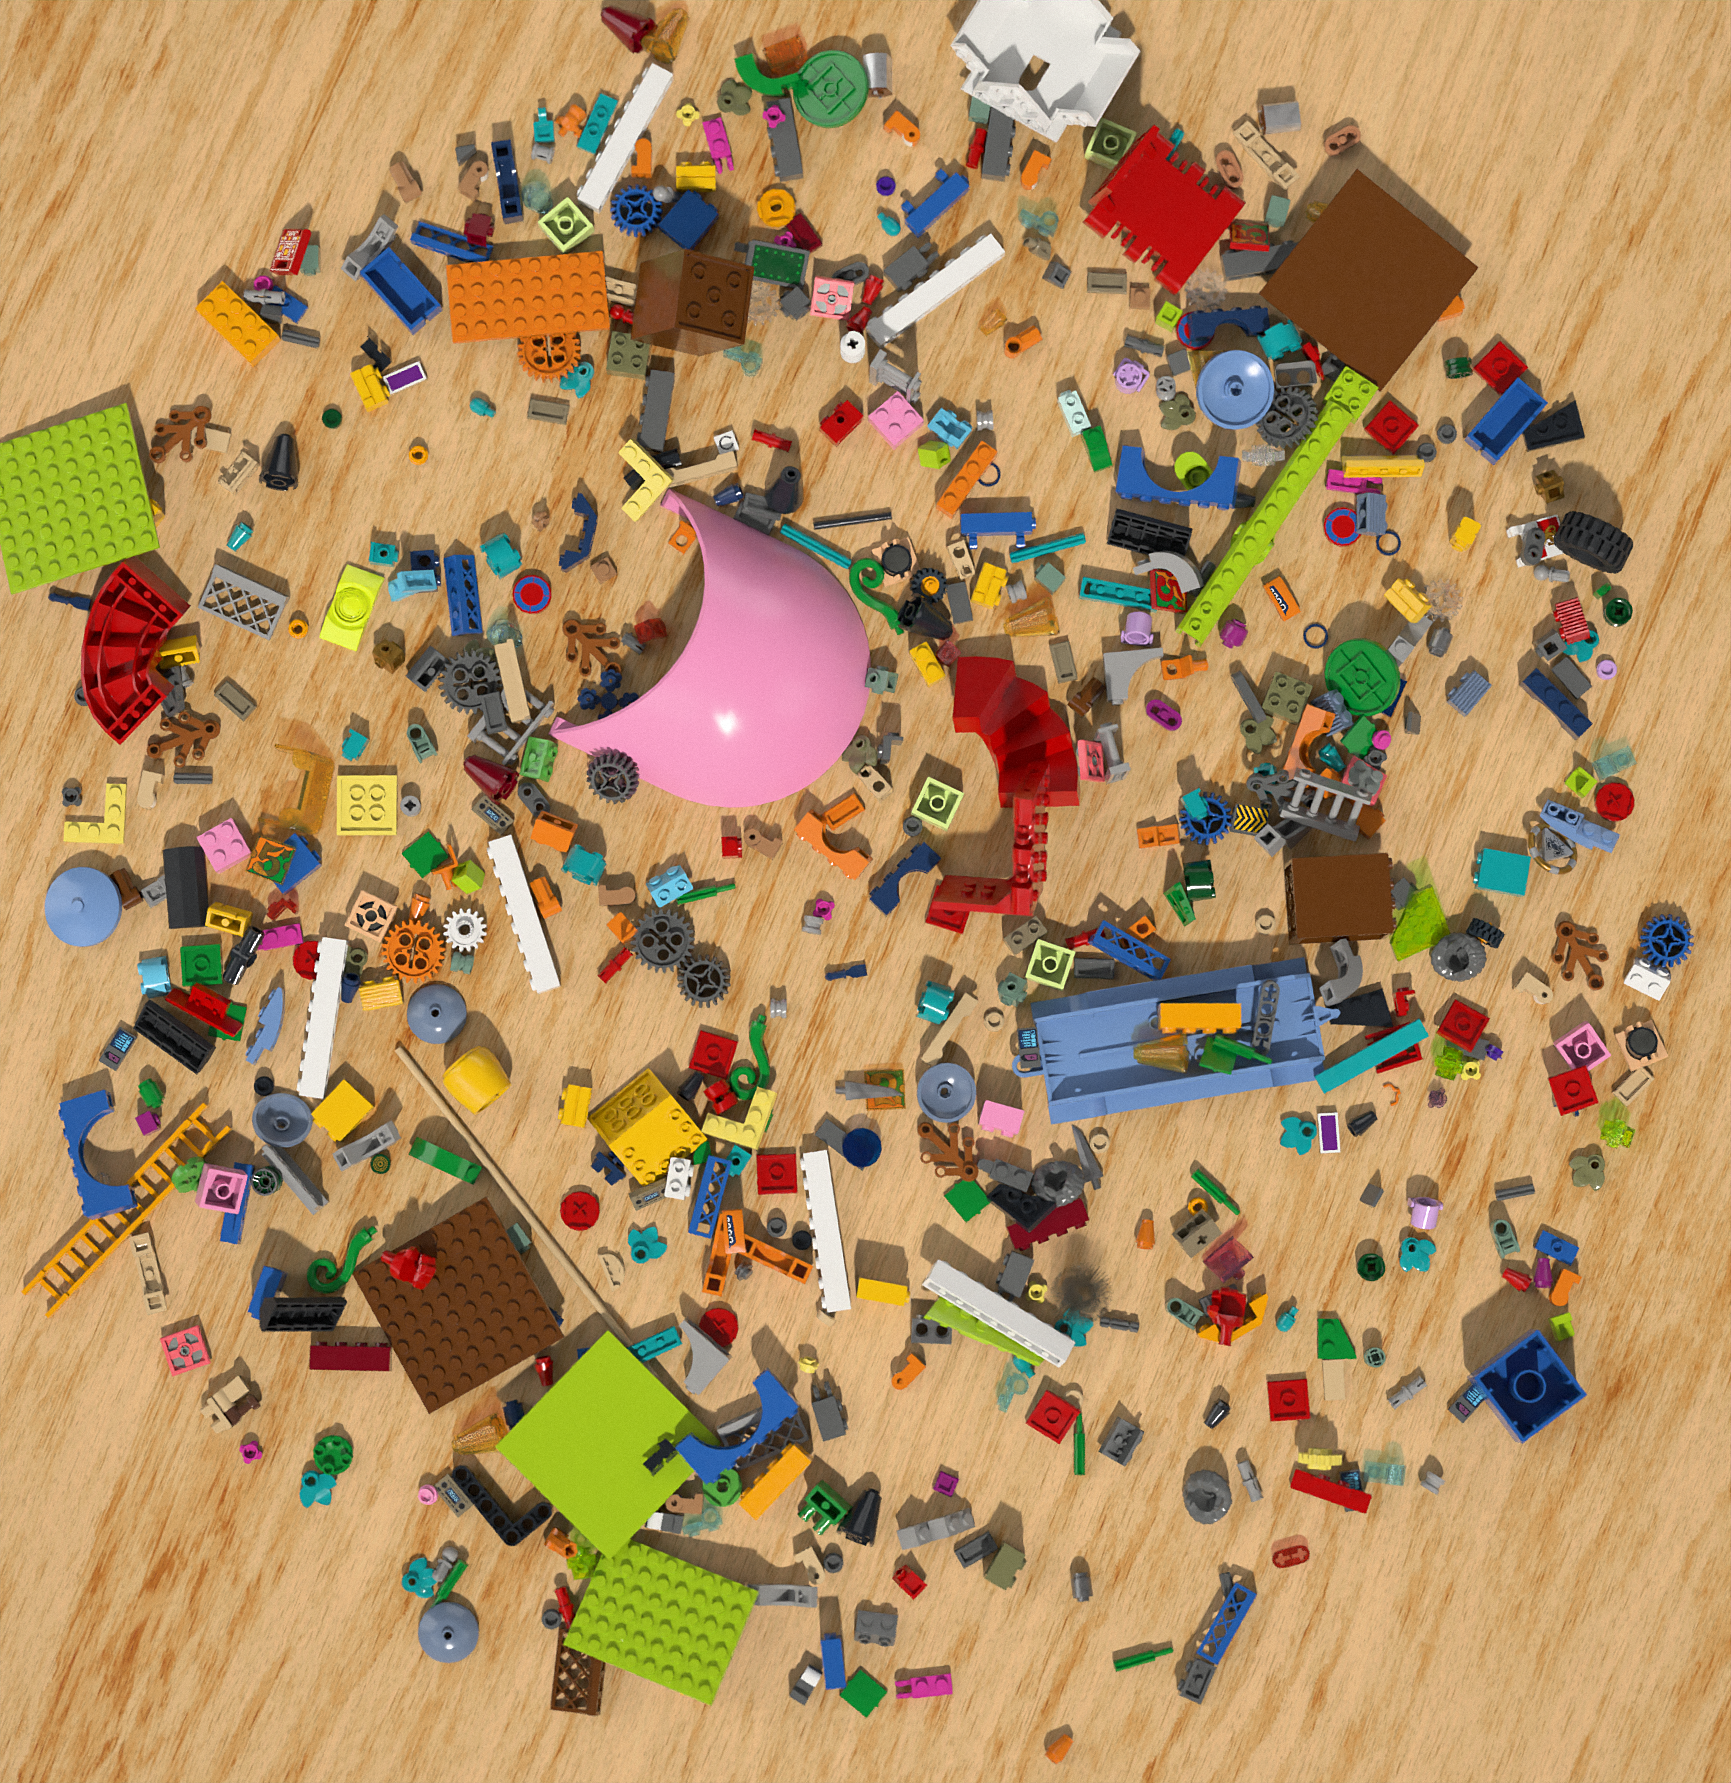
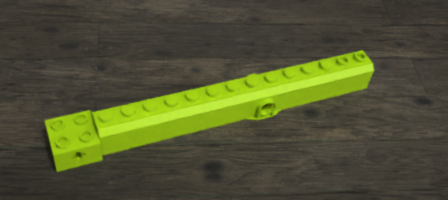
M1345 366L1322 401L1325 407L1317 417L1318 420L1314 422L1316 427L1309 429L1312 434L1305 435L1306 440L1301 441L1251 518L1239 525L1231 538L1229 551L1175 632L1181 634L1184 631L1197 640L1196 646L1201 647L1253 567L1264 561L1273 548L1275 534L1349 423H1356L1379 387Z

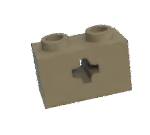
M1035 916L1006 936L1003 941L1012 954L1016 956L1047 934L1048 931L1038 917Z
M1203 1209L1172 1233L1177 1243L1190 1258L1222 1234L1212 1218Z

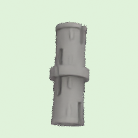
M246 289L244 291V301L261 302L264 305L268 303L284 304L285 292L268 291V289H262L261 291Z
M1420 1376L1406 1387L1402 1386L1399 1392L1387 1399L1394 1410L1408 1399H1413V1395L1427 1386Z
M1249 1460L1236 1464L1243 1479L1242 1484L1246 1486L1251 1502L1262 1499L1263 1495L1257 1483L1258 1478L1254 1476Z

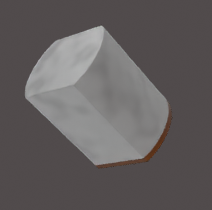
M887 53L863 55V67L869 82L868 97L882 99V97L891 96L892 58Z
M1298 101L1260 105L1259 111H1257L1259 113L1262 135L1300 131L1301 129Z

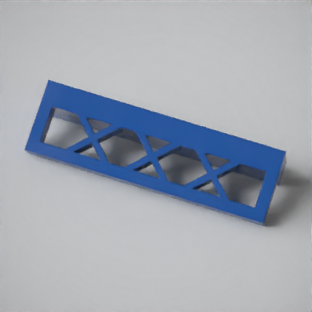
M420 221L415 233H412L410 238L413 245L466 263L489 261L493 246L488 244L486 247L480 245L471 247V243H467L470 248L468 250L457 248L455 244L461 241L467 242V237ZM422 227L429 229L433 236L427 238L419 235ZM447 235L451 243L439 242L437 237ZM480 247L488 249L485 257L475 254L473 250Z
M452 555L444 558L452 636L483 633L474 555ZM462 560H468L469 569L467 571L463 568ZM466 579L470 582V590L465 587L464 581ZM468 598L473 603V608L471 610L467 606ZM470 618L475 621V629L469 628Z
M1105 920L1101 921L1096 933L1091 935L1087 942L1153 981L1161 980L1171 961L1167 956ZM1104 927L1111 930L1112 939L1106 940L1100 936ZM1117 939H1127L1130 948L1125 950L1120 948ZM1140 947L1144 949L1147 958H1137L1134 949ZM1158 957L1164 961L1160 970L1153 967L1152 958Z
M708 1155L688 1233L709 1239L712 1238L732 1161ZM715 1161L727 1164L725 1172L719 1176L713 1170ZM713 1173L715 1178L711 1180V1176ZM722 1176H724V1177H723V1181H722V1183H721L720 1180H719V1178H721ZM717 1180L721 1186L720 1192L712 1196L708 1187L710 1183ZM707 1192H708V1194H709L710 1197L705 1200L706 1195H707ZM718 1196L717 1203L714 1200V1197ZM712 1199L716 1206L715 1211L707 1215L703 1206L704 1203ZM703 1212L705 1217L700 1219L701 1213ZM705 1219L710 1224L709 1233L697 1231L699 1223Z
M234 1162L233 1168L243 1170L248 1177L239 1213L225 1212L220 1241L241 1244L251 1191V1178L254 1174L255 1166Z
M1236 1582L1196 1653L1218 1665L1257 1594ZM1237 1588L1248 1594L1243 1602L1235 1603L1233 1595ZM1231 1598H1232L1233 1604H1232V1605H1228L1229 1602H1230V1600H1231ZM1242 1604L1238 1611L1236 1606ZM1234 1606L1235 1618L1226 1621L1224 1617L1225 1609ZM1221 1616H1222L1223 1622L1218 1623L1219 1620H1220V1618H1221ZM1232 1622L1228 1629L1226 1623ZM1224 1624L1226 1629L1225 1636L1216 1639L1213 1630L1216 1626ZM1211 1634H1212L1213 1640L1208 1641V1639L1210 1638V1636H1211ZM1222 1640L1220 1645L1218 1646L1217 1641ZM1207 1643H1215L1216 1652L1213 1657L1202 1652Z

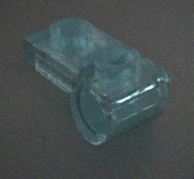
M1022 209L1018 221L1024 227L1029 229L1033 227L1039 230L1038 233L1045 237H1054L1057 231L1059 219L1055 212L1047 211L1039 217ZM1050 218L1054 221V225L1047 226L1044 220Z
M740 347L723 351V357L741 363L742 372L747 377L757 375L763 364V358H760L758 353L752 351L746 353L741 351L742 348ZM752 362L756 367L753 370H747L745 365Z
M1629 746L1591 764L1601 781L1637 763Z
M1014 1372L1012 1376L1008 1375L1004 1384L1007 1387L1005 1394L1001 1393L996 1403L999 1405L998 1410L1005 1413L1008 1410L1014 1393L1022 1395L1029 1388L1028 1381ZM1022 1380L1025 1383V1388L1022 1391H1016L1014 1389L1015 1381Z
M1365 1461L1363 1481L1404 1486L1406 1466Z
M714 1507L706 1508L701 1515L702 1521L682 1526L683 1534L693 1537L700 1535V1530L708 1529V1532L720 1529L719 1525H722L723 1521L719 1511ZM713 1511L716 1514V1520L714 1522L706 1521V1512Z

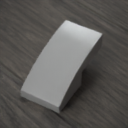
M165 875L159 877L157 881L140 891L150 909L167 899Z

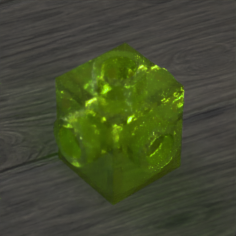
M1444 1045L1441 1054L1436 1055L1433 1066L1436 1067L1435 1075L1454 1081L1456 1075L1461 1074L1463 1069V1051Z
M1614 1119V1122L1605 1120L1599 1139L1606 1141V1146L1618 1149V1146L1630 1148L1635 1129L1625 1125L1626 1122L1619 1119Z
M576 1547L578 1552L575 1557L566 1559L568 1570H572L573 1579L579 1580L594 1577L595 1565H597L595 1553L592 1554L590 1547Z

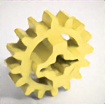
M1308 1448V1452L1298 1453V1462L1308 1464V1469L1327 1470L1331 1469L1332 1466L1342 1465V1455L1332 1454V1449Z

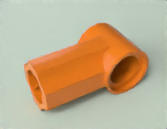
M1033 325L1015 337L1009 338L1004 346V354L1010 359L1017 358L1022 352L1042 341L1039 330ZM1015 344L1018 350L1015 352L1010 351L1008 345Z
M545 876L529 883L544 919L562 911Z
M553 1527L543 1543L546 1547L559 1553L566 1559L575 1557L578 1552L577 1544L568 1538V1534L556 1527Z

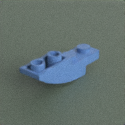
M1547 800L1540 813V817L1555 830L1591 850L1595 846L1612 853L1620 837V834L1583 819L1584 814L1551 800Z
M280 987L277 990H272L268 998L270 1000L268 1006H264L258 1015L260 1017L258 1022L264 1024L265 1027L264 1029H259L255 1036L257 1039L254 1046L250 1045L245 1054L247 1056L246 1061L253 1065L257 1063L265 1048L272 1052L280 1035L285 1014V992Z

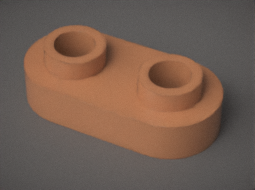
M1350 125L1329 136L1324 143L1325 152L1330 156H1338L1355 146L1361 138L1360 130ZM1347 135H1353L1354 139L1349 140ZM1335 144L1337 149H1331L1330 145Z
M1230 151L1218 153L1215 165L1224 184L1230 189L1239 188L1243 183L1244 176L1235 156ZM1226 159L1228 164L1223 165L1221 161ZM1230 177H1235L1237 181L1231 182Z

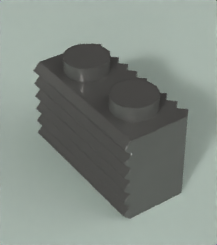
M429 646L405 676L426 692L432 683L435 682L437 676H440V670H445L443 663L450 664V661L432 646Z

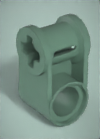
M413 724L408 727L407 737L419 763H422L424 759L432 755H438L422 726ZM420 729L422 732L421 736L413 739L411 737L412 730Z
M1502 1219L1492 1221L1489 1228L1500 1258L1503 1259L1505 1255L1515 1251L1517 1253L1520 1252L1519 1244L1510 1224ZM1498 1223H1502L1505 1227L1501 1234H1498L1495 1229Z
M1169 1298L1165 1303L1166 1312L1193 1331L1199 1318L1204 1316L1203 1312L1179 1298ZM1173 1301H1177L1180 1305L1177 1312H1172L1170 1309V1304Z

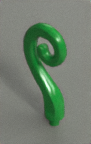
M872 558L857 560L849 573V582L853 593L862 603L880 612L887 620L890 629H895L897 636L905 633L904 630L898 627V624L900 625V621L897 620L899 612L892 605L866 593L860 584V572L865 568H872L876 572V578L871 580L869 577L864 576L862 582L870 589L880 586L885 574L883 567L877 560Z
M760 1014L756 1021L752 1020L749 1029V1043L760 1071L758 1082L750 1090H745L739 1086L738 1078L740 1075H747L749 1084L755 1082L756 1073L748 1066L736 1068L729 1079L731 1091L742 1100H752L757 1087L766 1089L770 1080L769 1061L763 1046V1037L767 1025H764L766 1016Z
M374 1225L368 1229L363 1227L353 1236L348 1245L343 1270L340 1276L333 1282L322 1283L316 1275L318 1268L325 1266L328 1269L325 1278L328 1280L332 1279L337 1272L336 1265L332 1260L323 1257L314 1260L307 1270V1281L313 1290L322 1294H329L340 1290L347 1284L354 1272L359 1252L373 1240L372 1235L378 1232Z

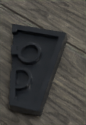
M1576 400L1522 433L1527 452L1585 438Z
M1382 989L1345 999L1335 1005H1324L1325 1008L1338 1009L1340 1011V1015L1337 1018L1329 1020L1330 1025L1394 1027Z
M1001 1183L986 1196L987 1201L1028 1233L1057 1207L1056 1202L1050 1200L1047 1202L1036 1195L1024 1194L1021 1190Z

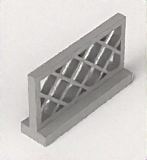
M215 564L212 570L213 574L198 608L270 640L290 597L222 565ZM216 577L223 580L226 587L217 592L213 585ZM239 587L242 590L243 597L234 600L230 589ZM227 591L231 601L221 605L217 594ZM214 596L218 606L212 609L204 606L207 598ZM258 596L262 605L251 608L248 597ZM245 599L249 610L239 613L235 602ZM274 603L280 606L275 615L269 616L266 605ZM232 604L236 614L228 617L224 614L222 607ZM263 607L267 618L256 621L253 610ZM250 612L254 623L245 625L242 623L240 615ZM268 620L270 625L268 634L260 631L258 623Z
M266 1144L262 1148L264 1151L262 1153L263 1157L271 1166H274L275 1169L281 1172L285 1183L313 1215L329 1203L283 1147Z
M762 1406L716 1426L725 1447L731 1446L726 1440L731 1435L741 1437L739 1443L742 1442L743 1438H749L745 1436V1432L751 1426L758 1427L756 1424L761 1421ZM798 1412L794 1415L792 1423L785 1420L781 1421L784 1424L790 1425L787 1436L772 1430L768 1432L772 1434L769 1443L762 1442L760 1444L767 1447L765 1454L761 1456L752 1454L756 1446L755 1443L751 1448L752 1451L748 1454L746 1463L734 1466L736 1472L781 1453L788 1445V1440L792 1441L790 1442L792 1445L796 1441L801 1444L809 1440L810 1438ZM793 1427L801 1429L804 1437L797 1440L789 1436ZM775 1435L785 1439L783 1446L779 1448L771 1446Z

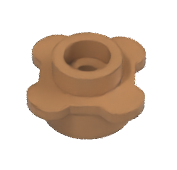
M538 511L533 516L532 525L541 532L548 526L550 515L546 514V511Z

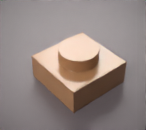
M1131 288L1130 309L1149 310L1150 289Z
M608 557L590 566L600 585L617 575Z

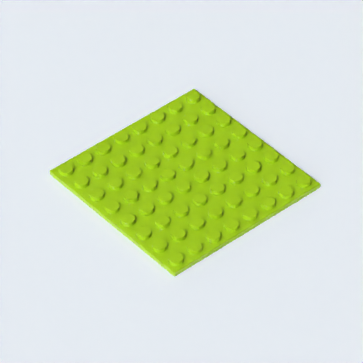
M127 403L0 443V546L12 595L160 548Z
M607 1330L498 1442L495 1448L610 1560L694 1472L693 1468L678 1452L668 1463H666L664 1458L661 1461L664 1467L652 1476L643 1463L661 1449L658 1443H661L666 1438L675 1447L690 1432L703 1442L713 1446H719L721 1442Z

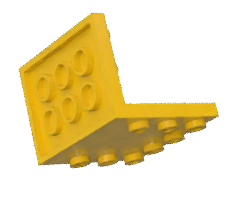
M649 1068L587 1118L606 1144L643 1187L660 1180L668 1173L672 1157L685 1159L702 1143L708 1140Z

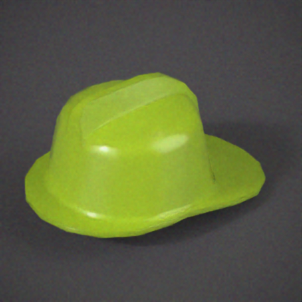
M1185 452L1175 462V473L1188 491L1203 484L1213 473L1206 461L1195 452Z

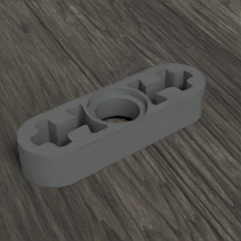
M1241 671L1231 674L1232 682L1255 722L1259 724L1267 719Z

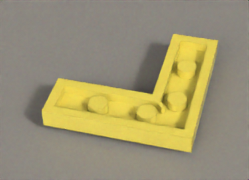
M631 438L618 453L646 480L622 507L636 522L675 479L634 438Z
M106 784L104 823L65 822L64 842L124 844L127 785Z
M757 1087L744 1124L708 1113L701 1132L758 1150L777 1093Z

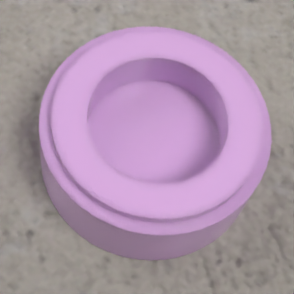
M1603 660L1596 667L1598 677L1603 680H1610L1617 672L1616 664L1611 660Z

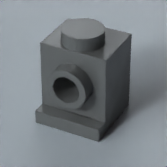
M1553 628L1534 642L1537 646L1534 650L1539 658L1544 657L1547 661L1567 649V646ZM1550 642V646L1545 648L1544 645Z

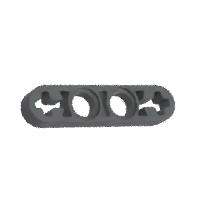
M1266 980L1261 985L1250 1045L1252 1048L1259 1046L1260 1039L1256 1038V1036L1267 1038V1040H1262V1045L1265 1049H1261L1258 1052L1255 1048L1254 1051L1264 1056L1270 1050L1280 987L1274 980ZM1270 984L1275 988V991H1271L1270 998L1274 999V1001L1263 999V997L1268 998V991L1265 988H1268ZM1266 1003L1272 1005V1011L1268 1014H1264L1261 1011L1262 1006ZM1261 1023L1268 1024L1269 1029L1266 1033L1258 1031V1026Z

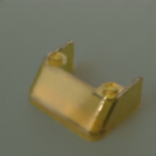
M275 743L274 748L276 750L293 754L292 762L294 766L305 770L297 809L290 807L283 809L279 814L278 821L258 817V822L263 825L300 833L317 834L322 828L335 764L329 757Z

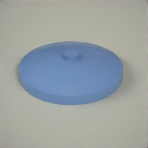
M1242 350L1221 352L1211 358L1199 374L1196 385L1197 401L1206 418L1217 426L1234 430L1250 427L1262 419L1271 406L1274 396L1272 374L1267 365L1252 353Z
M77 867L65 871L51 884L45 899V916L51 931L61 941L73 946L89 947L103 942L115 931L122 914V899L118 887L107 874L94 868Z

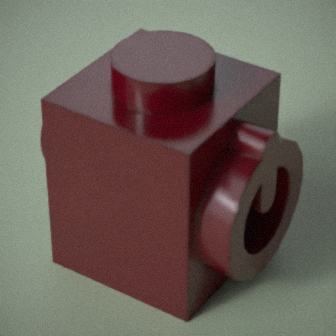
M473 213L471 218H467L464 227L467 243L487 246L489 236L493 237L495 225H492V217L483 213Z

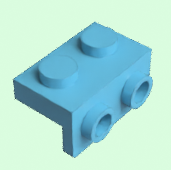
M680 865L670 867L664 874L654 876L646 883L658 907L666 905L693 889Z

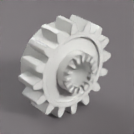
M461 908L460 914L457 915L453 911L454 917L452 919L446 918L449 921V925L445 924L443 927L448 929V931L443 934L444 936H449L446 942H453V949L459 946L460 952H463L464 948L471 952V947L474 946L478 949L477 944L479 942L484 943L481 938L482 936H487V933L483 932L487 925L481 924L484 918H477L479 914L477 911L472 915L471 909L468 908L467 912L464 913ZM464 925L470 926V933L467 935H461L460 929Z

